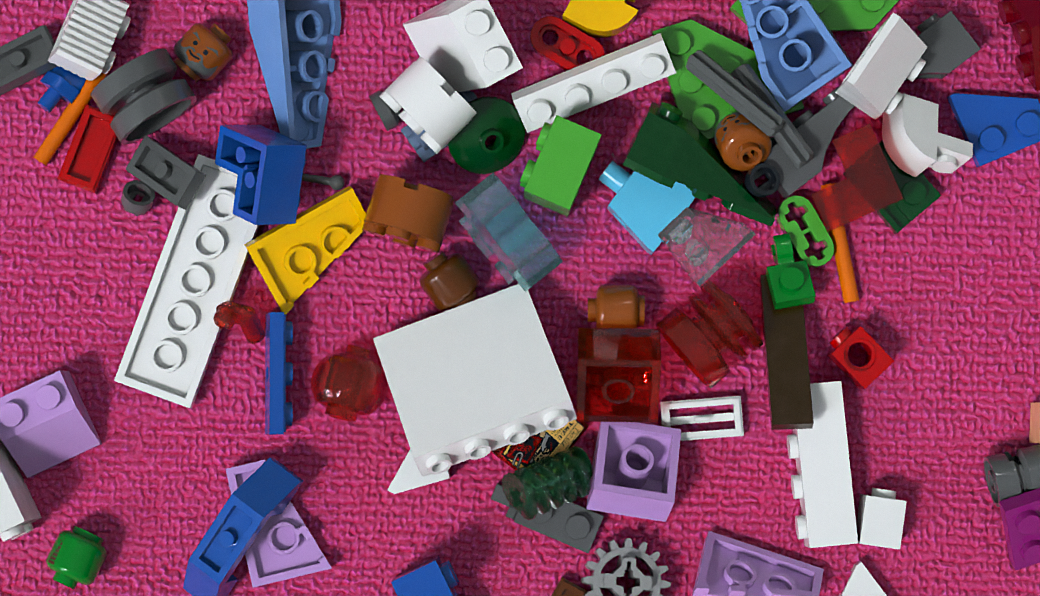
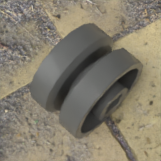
M156 49L129 61L105 77L90 94L103 114H115L110 126L122 145L134 143L143 139L145 135L149 136L184 114L197 100L185 79H172L178 68L166 49Z

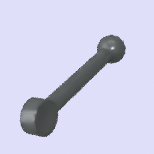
M305 173L302 175V181L330 185L333 190H340L345 185V180L341 175H334L332 177Z

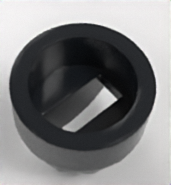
M761 163L752 167L747 172L744 184L747 191L753 196L766 197L777 191L780 185V176L775 167L767 163ZM765 174L768 180L756 186L754 181Z

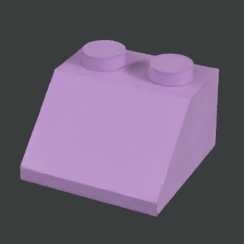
M59 370L0 398V439L27 478L102 444L69 371Z
M602 416L591 466L586 509L666 522L675 503L681 429Z

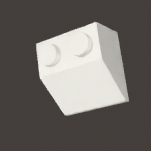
M893 12L880 26L835 93L875 120L883 112L890 115L904 96L898 91L906 78L913 82L926 64V61L921 56L927 49V46L905 21Z

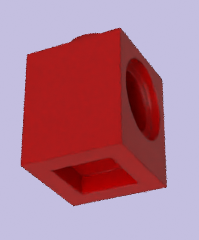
M847 326L843 328L829 342L833 349L826 354L859 390L866 389L894 362L861 326L855 327L852 331ZM853 344H860L867 353L866 361L860 367L851 364L847 356L848 349Z

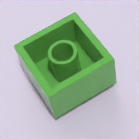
M556 115L553 124L545 122L536 142V150L541 151L536 162L528 160L520 179V186L525 188L524 199L568 217L598 148L602 134Z

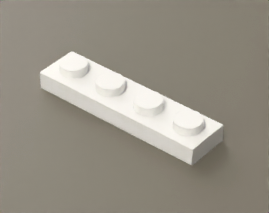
M659 33L511 93L523 125L527 133L543 127L545 122L553 123L556 115L562 118L569 117L673 75L676 71L662 35Z

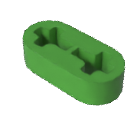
M791 196L785 199L777 209L776 218L783 233H789L793 251L800 261L806 260L808 267L817 268L825 265L834 254V244L813 205L802 196ZM789 204H793L795 208L803 207L806 213L801 217L806 227L805 230L802 231L795 220L790 222L786 220L785 215L790 212ZM806 233L810 234L815 243L822 241L825 245V249L821 251V260H818L814 255L808 257L805 254L804 250L809 247V243L804 236Z

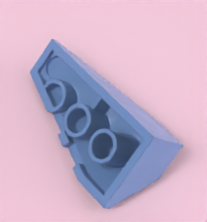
M247 0L249 30L280 134L306 144V149L319 147L322 145L329 98L325 94L328 73L334 72L335 59L331 58L334 36L340 35L342 23L340 0Z
M739 0L757 58L761 78L784 112L822 89L854 66L809 0Z

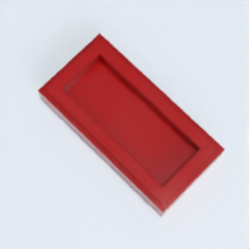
M89 105L85 106L57 178L58 180L95 194L98 193L118 142V137L110 126L115 115L103 114L100 109Z

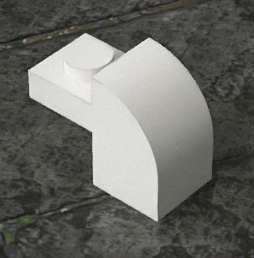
M903 93L904 96L890 115L883 112L882 139L884 147L891 160L907 174L917 177L928 167L939 173L951 174L973 157V143L938 132L939 104Z

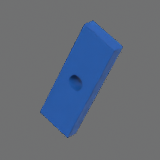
M269 312L265 314V434H284L286 426H292L293 422L292 402H286V386H292L293 364L292 362H286V345H292L293 323L292 321H286V314L284 312Z

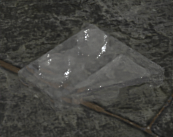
M687 207L658 234V237L690 279L700 287L756 234L744 223Z

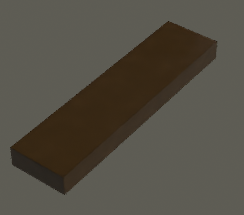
M760 275L759 283L771 430L812 429L814 421L804 307L799 305L775 310L766 275Z

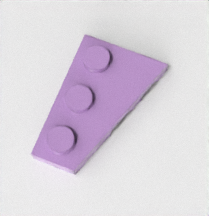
M265 459L225 469L231 495L266 461ZM291 501L282 514L269 517L245 553L253 588L332 569Z
M708 531L703 544L692 596H819L824 569Z

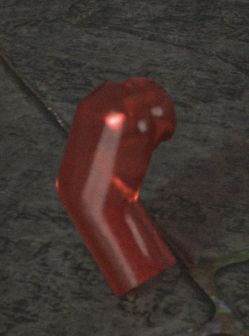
M233 301L222 302L216 307V312L213 316L216 326L222 329L225 325L226 329H230L234 324L240 325L246 341L251 344L258 343L264 339L265 331L253 307Z

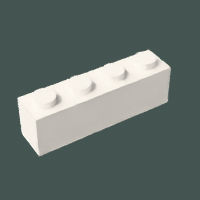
M841 381L810 384L813 427L812 429H792L793 434L787 435L789 459H796L797 475H791L793 499H800L801 515L795 516L797 539H804V545L808 548L857 544L858 535Z

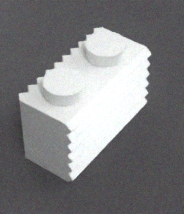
M73 0L48 61L88 81H93L101 73L106 75L116 56V53L111 51L115 38L121 39L124 36L131 20L130 17L126 16L129 3L123 0Z

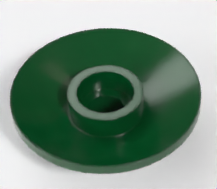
M480 97L468 102L477 114L447 145L452 158L463 169L476 174H489L505 168L517 157L523 146L525 127L517 109L511 103L498 97ZM496 135L495 141L486 146L485 141L487 137Z

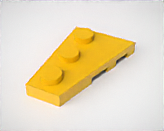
M351 186L299 213L296 216L295 224H280L244 244L284 314L291 310L294 306L293 303L307 288L310 289L319 279L318 276L335 258H339L363 232L362 227L366 212Z

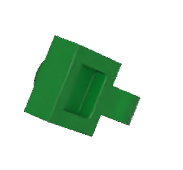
M789 233L773 236L774 245H771V252L775 266L767 267L766 278L774 309L814 303L816 295L807 261L794 262L793 247Z

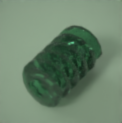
M573 446L567 449V451L554 454L553 457L549 456L540 462H534L528 465L527 468L522 467L514 471V473L504 475L502 487L510 505L518 510L525 519L531 520L536 518L537 513L543 515L550 512L551 507L557 509L562 507L564 502L571 503L575 501L577 496L583 498L589 495L593 469L587 453L580 447Z

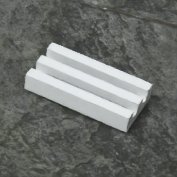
M741 396L660 402L661 425L671 428V425L734 420L735 428L682 432L680 441L744 436ZM733 404L732 413L670 417L669 409Z

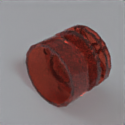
M708 280L700 288L709 304H706L693 293L688 297V300L696 315L690 318L676 307L655 326L685 365L707 388L711 389L731 372L726 360L722 356L726 351L738 360L744 361L748 356L738 341L742 340L753 351L761 347L763 342L754 328L753 321L740 304L730 294L725 293Z

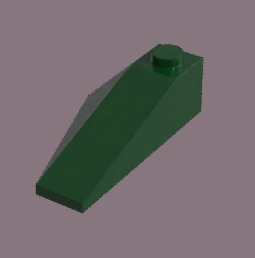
M652 101L630 143L623 165L670 188L673 187L675 182L684 184L692 191L693 197L706 201L707 198L712 199L714 196L722 199V205L728 210L772 226L775 221L776 207L766 197H756L747 191L744 184L745 176L740 171L731 169L724 163L718 149L688 119L682 117L683 112L669 103L662 102L659 105Z

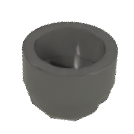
M140 180L130 181L124 186L121 204L126 212H130L134 216L145 215L153 205L155 191ZM137 195L143 197L141 202L134 201Z

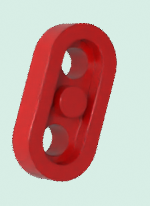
M543 17L531 29L530 42L534 51L565 71L581 65L577 61V56L582 52L590 54L592 60L605 55L602 45L597 40L558 17ZM545 33H555L558 41L554 45L545 44L542 39Z

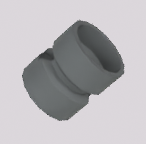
M1040 444L1020 448L1013 457L1008 452L984 457V473L988 490L997 508L1000 507L999 501L1040 488Z

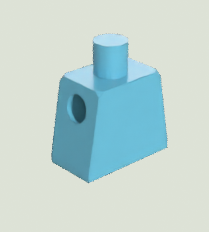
M614 161L608 165L598 179L616 193L607 206L608 211L650 255L653 254L696 198L693 197L692 191L684 184L675 182L673 187L670 188L636 171L631 175Z

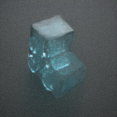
M494 172L455 202L464 215L459 220L460 224L487 259L494 254L499 260L494 267L508 284L515 280L526 292L563 262L549 240L530 220L517 199Z

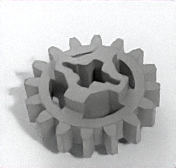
M631 538L624 539L622 548H619L615 540L609 541L608 553L601 548H597L594 551L598 558L597 563L587 561L584 565L588 570L592 571L591 576L581 578V583L591 586V591H588L583 596H603L600 589H607L613 596H638L641 592L646 591L650 592L649 596H663L660 594V590L671 587L670 582L661 580V574L669 570L668 566L658 567L655 563L660 553L657 551L650 555L646 554L647 543L644 541L636 549L633 548ZM619 556L617 567L611 573H601L609 560ZM635 558L645 564L651 576L644 575L637 568ZM625 570L628 572V579L635 580V586L628 588L627 595L624 593L623 586L616 583L617 578L624 576Z

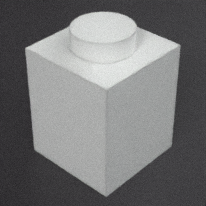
M872 488L871 495L860 494L856 522L859 544L900 550L907 501L896 499L897 491Z

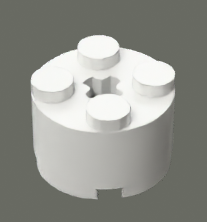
M421 56L379 96L395 113L401 108L404 109L398 116L417 135L425 130L420 138L436 154L477 114L469 103Z

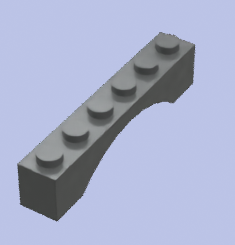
M952 11L942 18L937 13H934L917 27L921 32L918 37L927 46V49L921 56L926 61V64L915 80L942 79L981 49ZM838 88L822 99L827 106L814 115L809 109L792 122L813 151L814 158L808 164L796 168L774 137L771 138V153L764 163L772 165L778 171L780 185L777 190L784 199L821 172L825 153L835 130L848 112L855 107L835 93Z

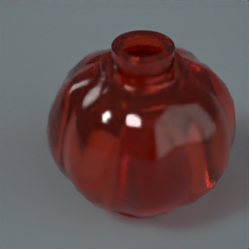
M347 345L345 352L329 354L315 366L310 381L311 390L316 402L327 406L325 415L348 422H356L358 415H370L384 402L387 393V379L382 368L369 358L370 350Z

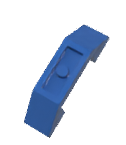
M269 457L232 493L188 560L183 589L192 596H228L238 581V578L232 574L269 517L283 513L303 483V480L275 458Z

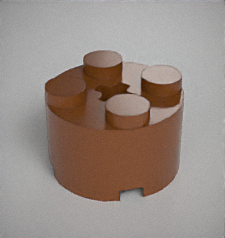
M379 174L362 230L381 237H385L386 234L393 237L392 242L415 249L417 246L439 253L455 200L453 196L419 183L417 186L406 183V179Z

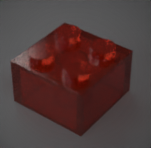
M578 328L576 421L658 423L661 375L660 329Z

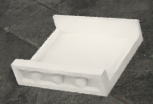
M525 282L373 338L413 458L422 477L429 474L443 473L450 469L451 466L469 459H481L487 456L490 451L506 445L521 444L530 436L546 430H558L567 425L568 422L577 419L569 393Z

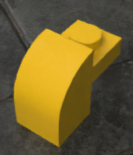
M570 0L562 15V20L591 37L606 38L626 30L636 19L638 10L626 4L627 0Z

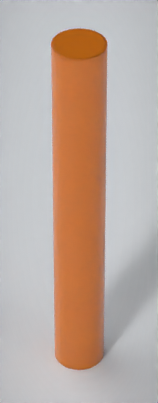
M101 73L93 81H85L80 94L72 104L69 103L33 158L46 166L48 165L84 111L85 106L92 99L91 92L108 73L106 75Z
M837 184L821 185L830 236L834 244V256L844 303L859 301Z

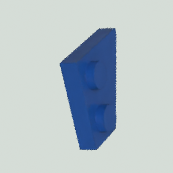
M954 93L947 97L965 141L973 143L972 158L977 168L1040 142V103L1038 99Z

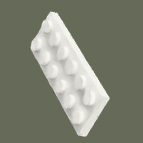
M200 154L197 156L194 167L206 174V177L187 209L178 207L114 379L118 383L187 408L193 407L249 256V252L244 244L255 239L260 226L232 214L238 174L216 165L214 159Z

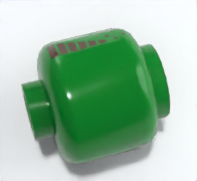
M74 526L72 531H61L46 559L47 566L56 572L53 580L72 589H75L77 583L84 585L92 584L107 557V550L102 546L104 539L77 526Z

